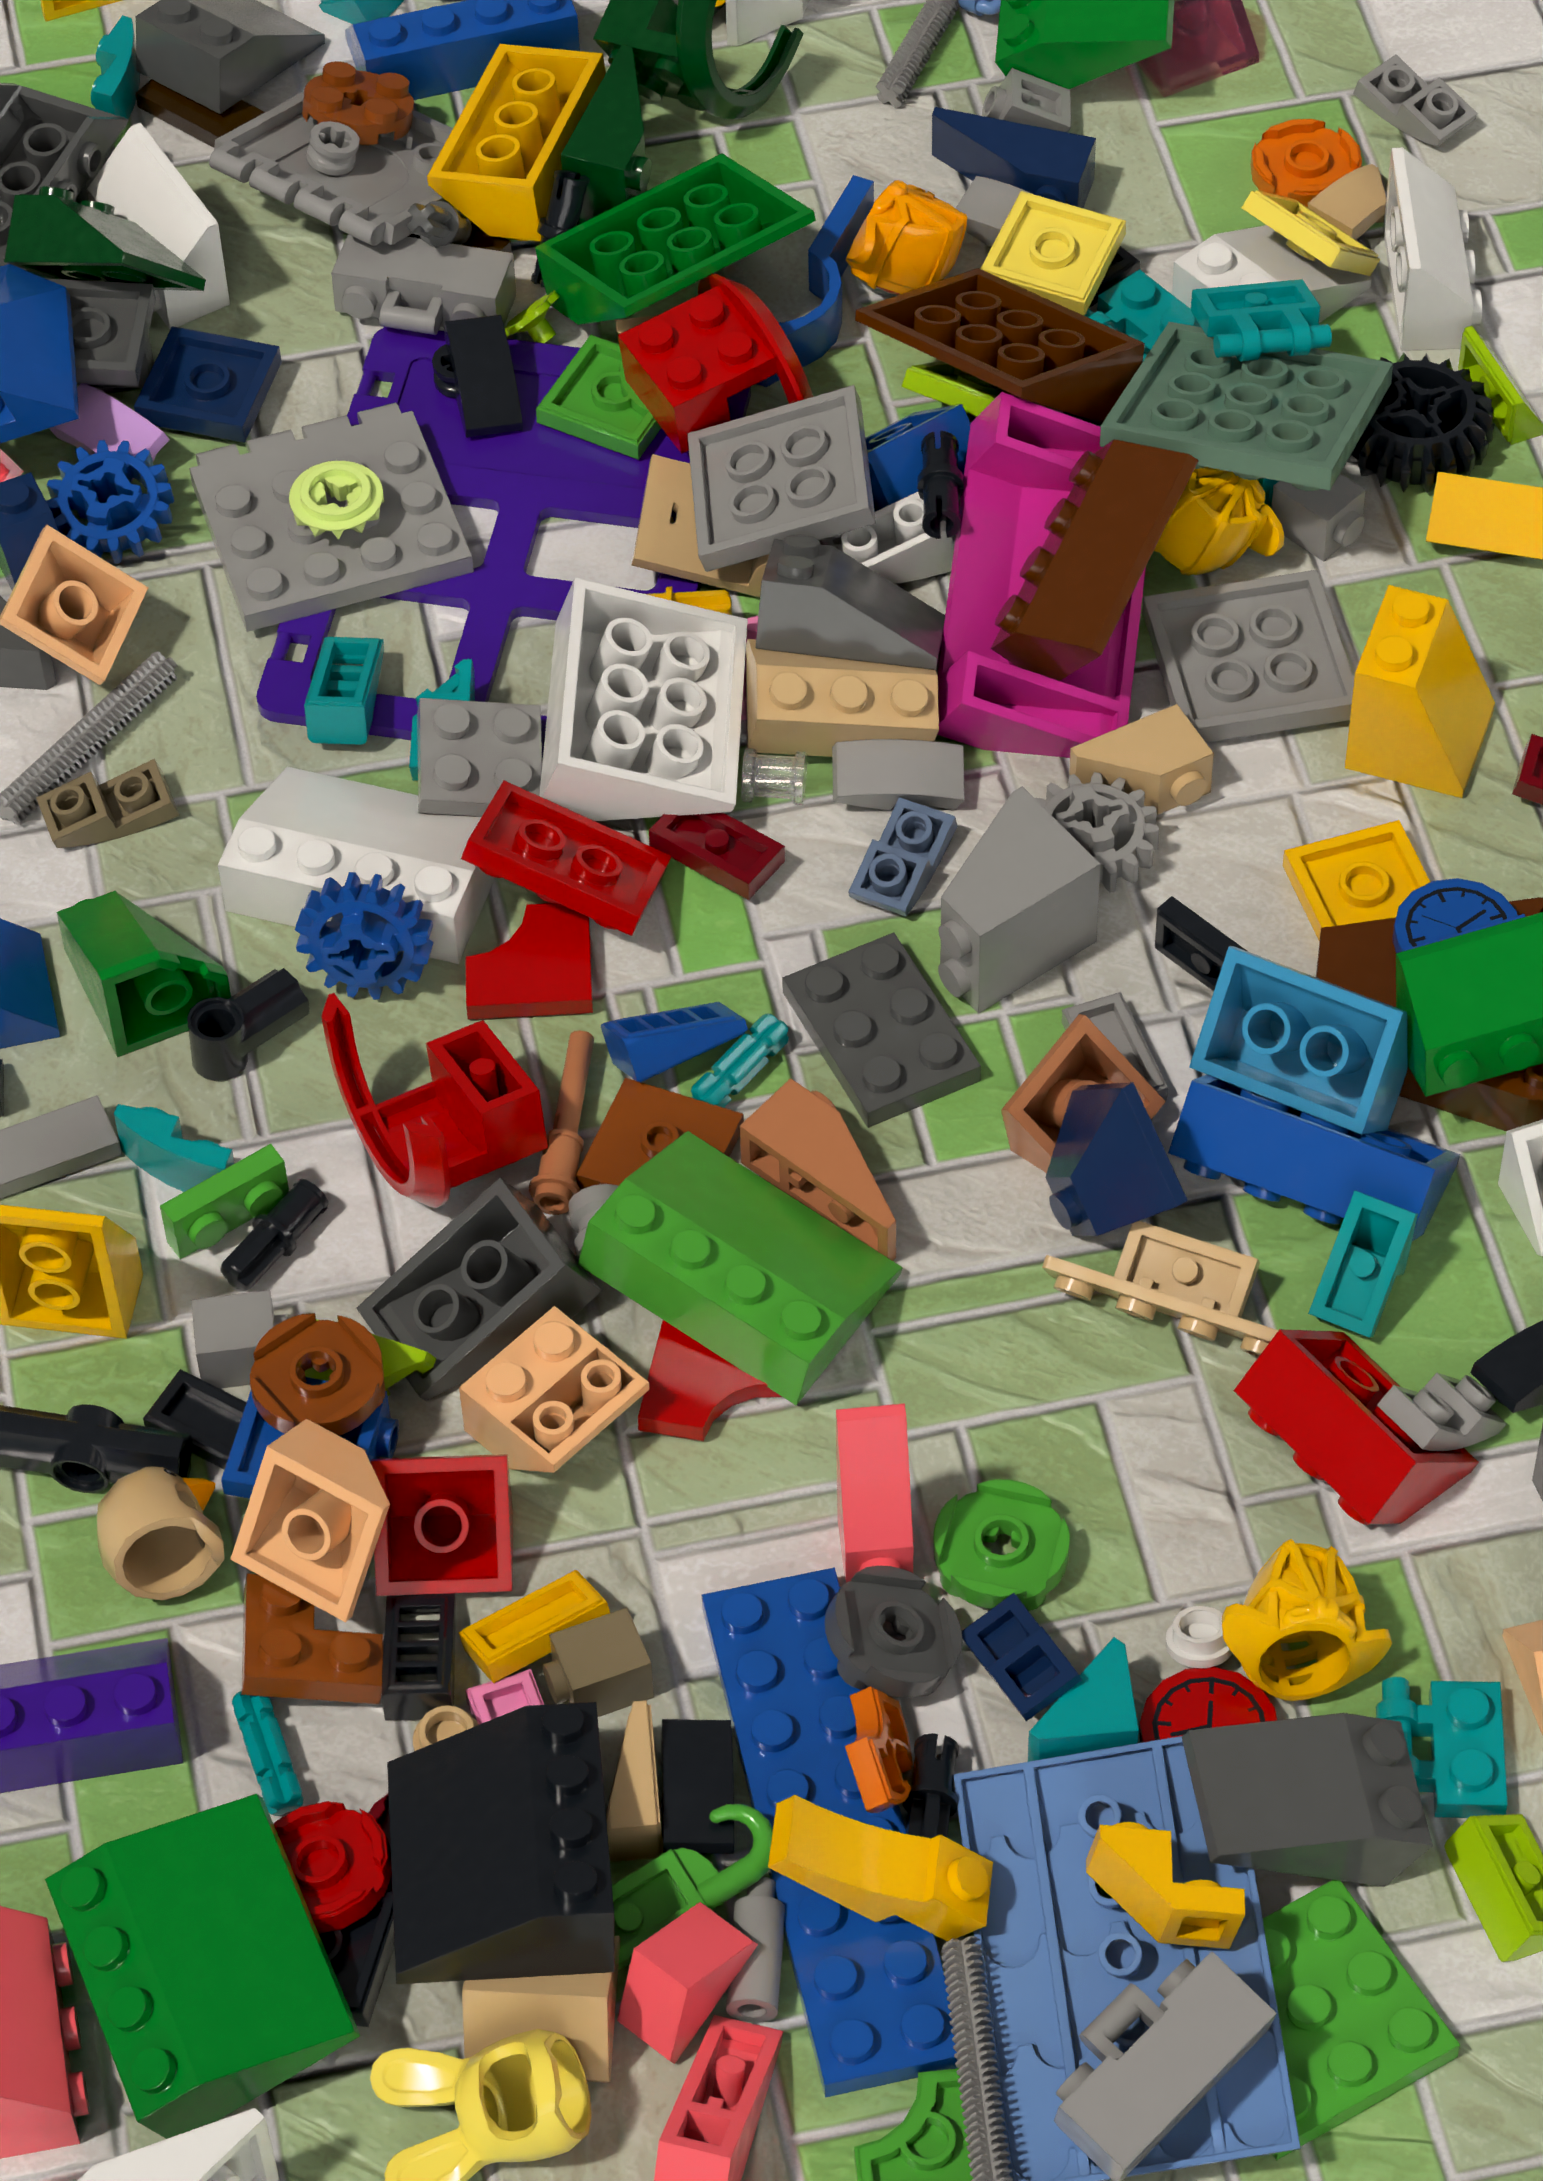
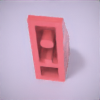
M905 1403L837 1409V1519L845 1583L851 1581L857 1572L871 1566H892L913 1573L914 1546Z
M713 2015L659 2139L654 2181H741L782 2044V2030Z

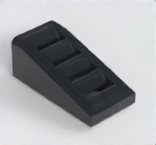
M455 1593L387 1596L381 1695L385 1721L420 1720L426 1713L436 1707L454 1706ZM440 1613V1620L401 1621V1614ZM439 1633V1640L401 1641V1634ZM438 1654V1660L400 1661L401 1655ZM437 1674V1680L400 1681V1675Z

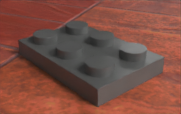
M894 932L782 977L784 996L867 1128L981 1081V1065Z

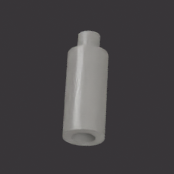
M762 1877L758 1882L748 1887L747 1896L738 1899L734 1904L733 1926L758 1944L727 1989L726 2012L731 2017L745 2022H766L778 2015L785 1905L778 1899H775L776 1882L768 1877Z

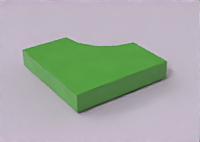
M594 335L588 337L536 408L537 423L638 460L661 429L653 415L625 380L619 344Z
M959 2068L918 2072L916 2100L904 2121L882 2139L854 2147L857 2181H971L974 2179L970 2175V2171H972L969 2167L971 2160L968 2158L970 2152L966 2148L969 2144L965 2140L968 2136L964 2132V2129L967 2127L963 2124L965 2118L962 2116V2112L965 2110L961 2107L963 2103L960 2099L962 2093L959 2091L961 2085L957 2080L960 2078L956 2072Z

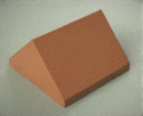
M1079 1014L1001 1109L1010 1150L1047 1173L1073 1090L1082 1085L1134 1082L1151 1120L1166 1101L1086 1015Z

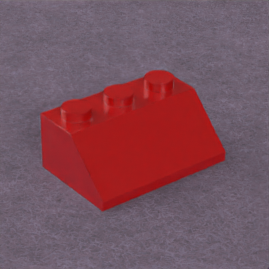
M1279 1329L1233 1390L1250 1407L1248 1415L1252 1421L1269 1434L1280 1436L1295 1451L1292 1456L1295 1463L1310 1476L1318 1480H1325L1340 1495L1338 1504L1343 1511L1364 1525L1401 1524L1470 1474L1479 1463L1465 1448L1450 1451L1423 1450L1387 1416L1377 1404L1393 1385H1399L1344 1332Z

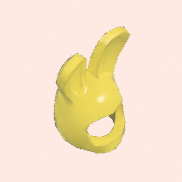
M535 2029L501 2039L482 2049L472 2057L465 2059L452 2057L440 2052L413 2048L394 2049L382 2053L372 2066L370 2075L372 2089L377 2097L387 2104L398 2107L455 2105L459 2120V2127L457 2129L395 2154L387 2163L385 2181H467L485 2165L491 2163L535 2161L569 2152L589 2134L591 2101L585 2072L574 2047L565 2036L555 2032Z

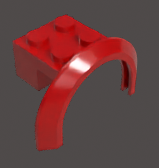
M711 274L700 280L698 296L618 334L626 382L681 454L689 451L688 433L731 421L728 397L772 375H778L789 404L814 397L805 372L790 341L768 307L745 285L718 274Z
M335 993L328 995L321 1017L328 1053L339 1090L355 1129L368 1154L382 1176L398 1193L429 1207L437 1208L447 1203L451 1188L548 1148L540 1091L484 1020L427 1042L426 1048L432 1082L375 1105L360 1064L350 1013Z

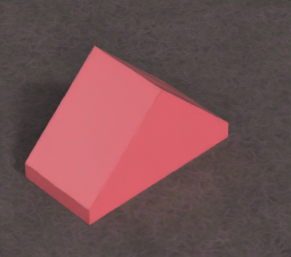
M699 1902L633 1949L617 2021L667 2060L675 2064L758 1944L705 1904Z

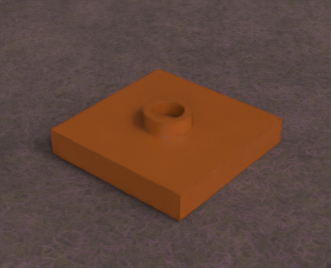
M625 1077L576 1174L577 1184L580 1189L599 1184L619 1186L625 1178L687 1131L730 1157L740 1136V1125L744 1122V1114Z

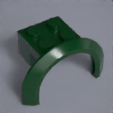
M610 0L593 40L609 56L608 62L610 65L621 45L632 47L639 95L653 101H661L663 96L678 99L682 104L692 109L706 111L718 118L733 120L754 113L769 100L787 72L804 33L799 28H794L791 32L785 25H781L762 67L746 85L739 89L727 88L714 62L712 23L717 0H678V5L673 0Z

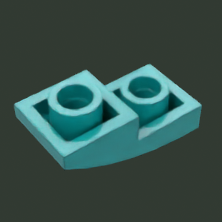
M122 15L109 35H104L98 44L96 62L101 67L102 75L96 78L92 86L91 104L95 109L129 119L136 103V92L139 90L140 73L136 71V40L132 18Z
M118 1104L114 1117L121 1151L148 1174L173 1188L185 1192L235 1164L232 1149L221 1147L208 1140L190 1141L183 1139L179 1116L170 1115L154 1107L136 1108Z

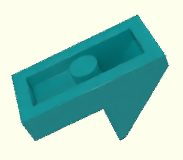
M1354 1190L1308 1314L1366 1337H1374L1397 1275H1403L1405 1272L1418 1214Z

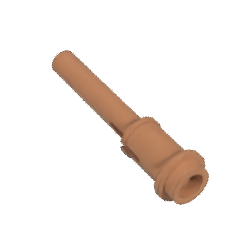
M581 1030L570 1034L553 1129L549 1131L548 1135L546 1134L548 1148L542 1150L538 1175L529 1184V1194L533 1198V1202L537 1204L542 1212L552 1215L567 1213L569 1211L568 1203L570 1199L580 1191V1187L576 1183V1174L584 1141L578 1135L594 1045L593 1035Z

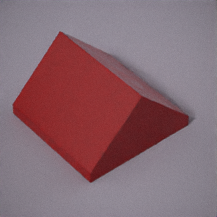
M508 1454L371 1459L370 1463L390 1503L374 1550L376 1596L505 1592L513 1590V1504Z

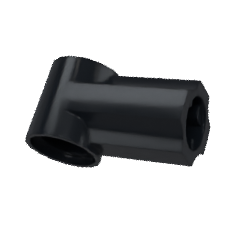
M285 968L279 971L274 969L229 999L221 997L207 998L192 1007L188 1014L187 1022L192 1066L197 1074L205 1079L214 1081L229 1080L238 1076L247 1065L249 1052L308 1015L309 1001L302 992L297 979Z

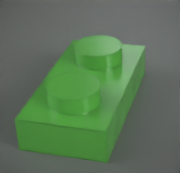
M272 1144L265 1146L160 1205L167 1243L180 1260L198 1249H206L215 1245L225 1234L252 1220L257 1215H267L289 1192L285 1162Z

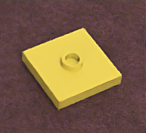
M1256 190L1250 192L1241 207L1287 238L1286 245L1309 260L1315 261L1317 258L1330 268L1371 276L1380 261L1377 253L1295 199Z
M1021 191L980 269L1085 316L1126 235V221Z

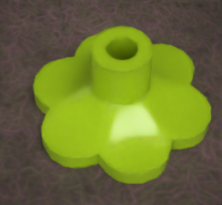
M556 290L542 296L527 309L512 318L504 327L506 336L527 331L534 342L546 343L555 336L556 332L545 316L549 307L560 297Z

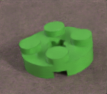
M1007 1479L988 1480L977 1484L976 1492L966 1494L959 1500L958 1494L955 1495L941 1509L934 1527L933 1555L940 1573V1582L943 1589L950 1595L960 1597L968 1603L987 1609L994 1608L1008 1596L1015 1593L1028 1611L1037 1609L1044 1603L1047 1593L1054 1589L1061 1581L1068 1565L1070 1534L1064 1517L1061 1520L1060 1515L1051 1507L1052 1500L1041 1490L1019 1481ZM999 1534H1006L1011 1536V1546L1016 1548V1550L1005 1555H998L992 1553L991 1549L984 1547L983 1543H994L998 1539Z

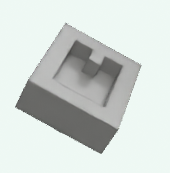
M1011 68L999 87L993 86L988 92L983 104L982 116L1068 132L1071 129L1070 90Z

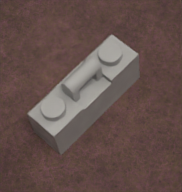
M348 234L331 272L335 311L348 313L352 317L360 319L368 317L379 318V323L382 327L437 335L440 326L445 329V321L501 315L505 325L516 297L513 253L451 243L437 247L427 244L422 239L406 237L394 245H389L382 241L372 246Z
M1212 1951L1196 1967L1188 1959L1184 1960L1164 1980L1157 1990L1165 1998L1161 2002L1160 2007L1141 1989L1130 1983L1079 2034L1084 2045L1102 2063L1094 2070L1087 2062H1084L1060 2086L1056 2095L1063 2103L1057 2110L1054 2122L1113 2181H1122L1269 2030L1277 2014ZM1139 2017L1149 2029L1123 2053L1113 2043Z

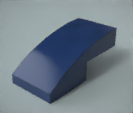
M1015 1593L1008 1596L962 1630L963 1641L1026 1722L1082 1681L1078 1672L1043 1627L1039 1626Z

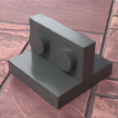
M48 279L65 286L70 294L77 385L86 383L90 386L119 389L143 388L154 365L149 338L156 300L153 284Z

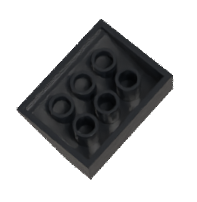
M596 1702L524 1706L387 1762L396 1984L615 1972L614 1905Z

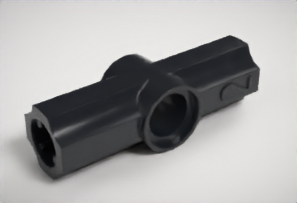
M81 1404L73 1406L67 1415L0 1405V1467L51 1474L53 1479L62 1486L82 1493L101 1492L107 1488L108 1483L115 1484L118 1479L149 1466L163 1467L181 1478H189L193 1450L191 1433L125 1424L122 1418L114 1412L96 1405Z

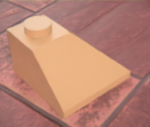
M46 525L42 529L0 615V625L98 685H101L107 678L149 587L49 525Z
M305 1419L266 1447L230 1560L343 1622L351 1619L390 1506L365 1450L308 1419Z

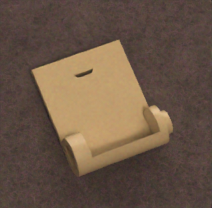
M652 454L631 565L760 597L761 581L769 554L706 572L698 556L690 463ZM672 510L676 513L675 523L671 516Z

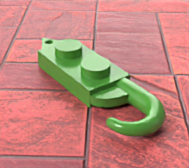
M726 1804L711 1811L709 1818L713 1823L727 1820L739 1821L749 1828L753 1837V1845L750 1852L724 1870L718 1872L708 1859L694 1850L686 1848L670 1849L612 1885L614 1936L620 1937L618 1971L630 1964L633 1949L699 1902L713 1910L758 1882L770 1870L768 1862L773 1828L770 1821L760 1811L744 1804Z

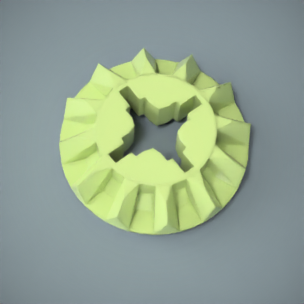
M341 460L323 462L305 470L294 481L289 493L290 509L293 511L297 526L308 525L315 537L325 531H332L338 540L344 530L352 529L363 533L366 521L379 520L380 506L384 502L381 481L373 471L361 464ZM326 492L331 498L335 497L340 502L347 500V506L339 507L335 503L327 505Z

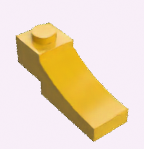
M797 1795L776 1803L768 1868L874 1922L897 1915L945 1941L959 1938L986 1926L993 1869L992 1861L941 1834L933 1838H926L883 1829L837 1814Z

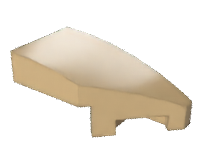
M1368 164L1344 175L1308 203V208L1357 240L1373 224L1384 222L1386 195L1379 168L1373 164Z

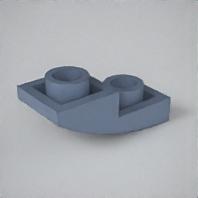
M899 797L880 840L872 839L848 891L849 897L907 916L926 889L958 827L956 817Z

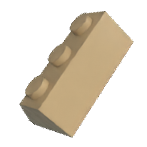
M756 639L747 640V752L832 757V747L836 742L871 739L935 741L939 731L938 675L936 670L756 649Z

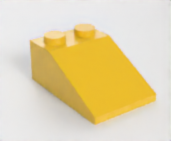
M0 1205V1325L127 1339L143 1278L136 1237L106 1216Z

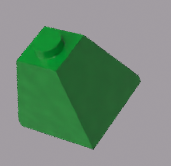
M116 891L93 899L82 900L74 906L56 912L64 950L117 1058L187 1032L188 1014L190 1009L198 1002L207 998L221 997L229 999L231 997L228 975L222 965Z

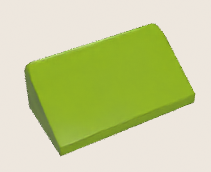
M1472 325L1465 327L1462 333L1458 370L1469 369L1472 382L1484 383L1486 397L1492 399L1494 410L1493 422L1506 441L1513 445L1543 435V422L1500 359Z
M1522 1814L1470 1816L1445 1842L1444 1848L1498 1958L1502 1962L1515 1961L1543 1951V1853Z

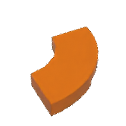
M870 1686L850 1695L856 1719L857 1737L855 1742L846 1745L845 1749L866 1811L880 1813L905 1802L908 1798L911 1786L907 1780H903L902 1773L911 1769L913 1761L908 1731L899 1701Z

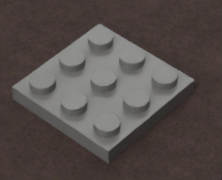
M854 385L688 433L698 556L706 572L770 554L774 539L784 540L785 537L791 535H805L820 540L876 524L862 405Z
M1317 570L1143 597L1142 613L1171 706L1178 704L1206 743L1350 720L1354 677Z

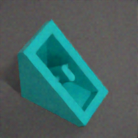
M1113 1637L1080 1674L1082 1681L1060 1696L1029 1731L1027 1762L1138 1743L1139 1729L1126 1647L1123 1642Z

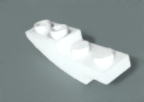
M918 492L876 511V524L820 539V544L836 547L887 580L897 584L950 572L956 534L947 538L946 521H941V539L930 537L924 532L922 528L924 516L923 500Z

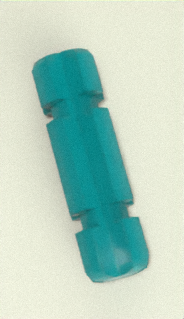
M772 1014L762 1015L749 1028L752 1034H743L711 1067L714 1073H705L692 1086V1098L725 1108L732 1100L729 1094H738L769 1062L766 1056H775L788 1043L789 1037L787 1033L789 1028Z
M239 1691L234 1695L232 1705L268 1812L274 1816H281L287 1812H292L303 1805L304 1799L278 1720L274 1715L270 1697L241 1695L242 1691Z

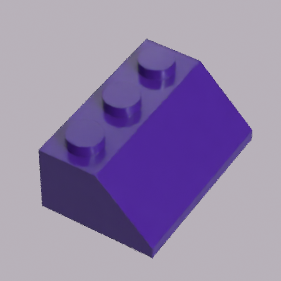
M168 1638L0 1665V1793L184 1763Z

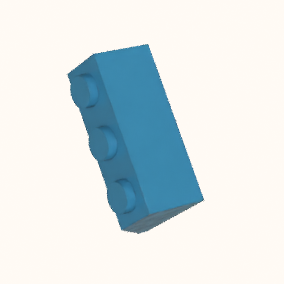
M1229 946L1189 1068L1361 1135L1385 1131L1390 1124L1408 1070L1407 1012L1240 948Z

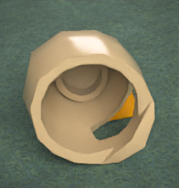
M155 1466L144 1467L118 1479L98 1503L97 1537L103 1567L115 1582L135 1597L162 1601L183 1596L203 1585L225 1559L223 1539L219 1527L203 1515V1511L215 1489L216 1483L203 1478H181L168 1469Z

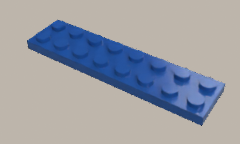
M835 1567L702 1594V1609L752 1808L760 1811L770 1821L773 1828L776 1803L797 1795L815 1805L845 1817L906 1834L899 1804L880 1813L866 1811L845 1746L855 1742L857 1737L856 1719L850 1695L863 1689L850 1686L840 1677L837 1670L838 1659L830 1648L825 1632L826 1610L840 1589ZM770 1869L768 1871L769 1876L776 1882L775 1899H778L785 1905L784 1936L825 2098L918 2078V2072L958 2068L955 2065L958 2060L954 2057V2054L957 2052L953 2049L955 2043L952 2041L954 2035L951 2033L953 2027L950 2025L952 2018L949 2016L951 2010L948 2008V2004H950L947 2000L949 1994L946 1992L948 1986L944 1982L946 1978L943 1974L944 1970L934 1935L897 1915L874 1922Z

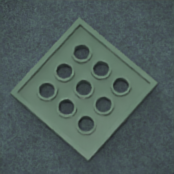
M1169 322L1101 425L1100 447H1104L1114 439L1190 454L1199 460L1195 469L1208 467L1233 472L1236 476L1248 480L1266 478L1291 483L1292 486L1300 490L1315 491L1323 489L1330 491L1391 385L1393 363L1321 349H1311L1309 355L1290 357L1286 351L1264 353L1260 355L1258 360L1242 362L1236 356L1217 358L1213 348L1214 337L1208 338L1201 327Z

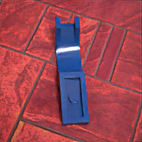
M855 175L852 176L808 249L809 291L822 300L821 305L803 317L786 322H778L790 341L802 368L821 358L837 342L842 325L841 277L849 265L846 262V257L852 243L874 204V181ZM775 374L756 384L768 387L780 379Z

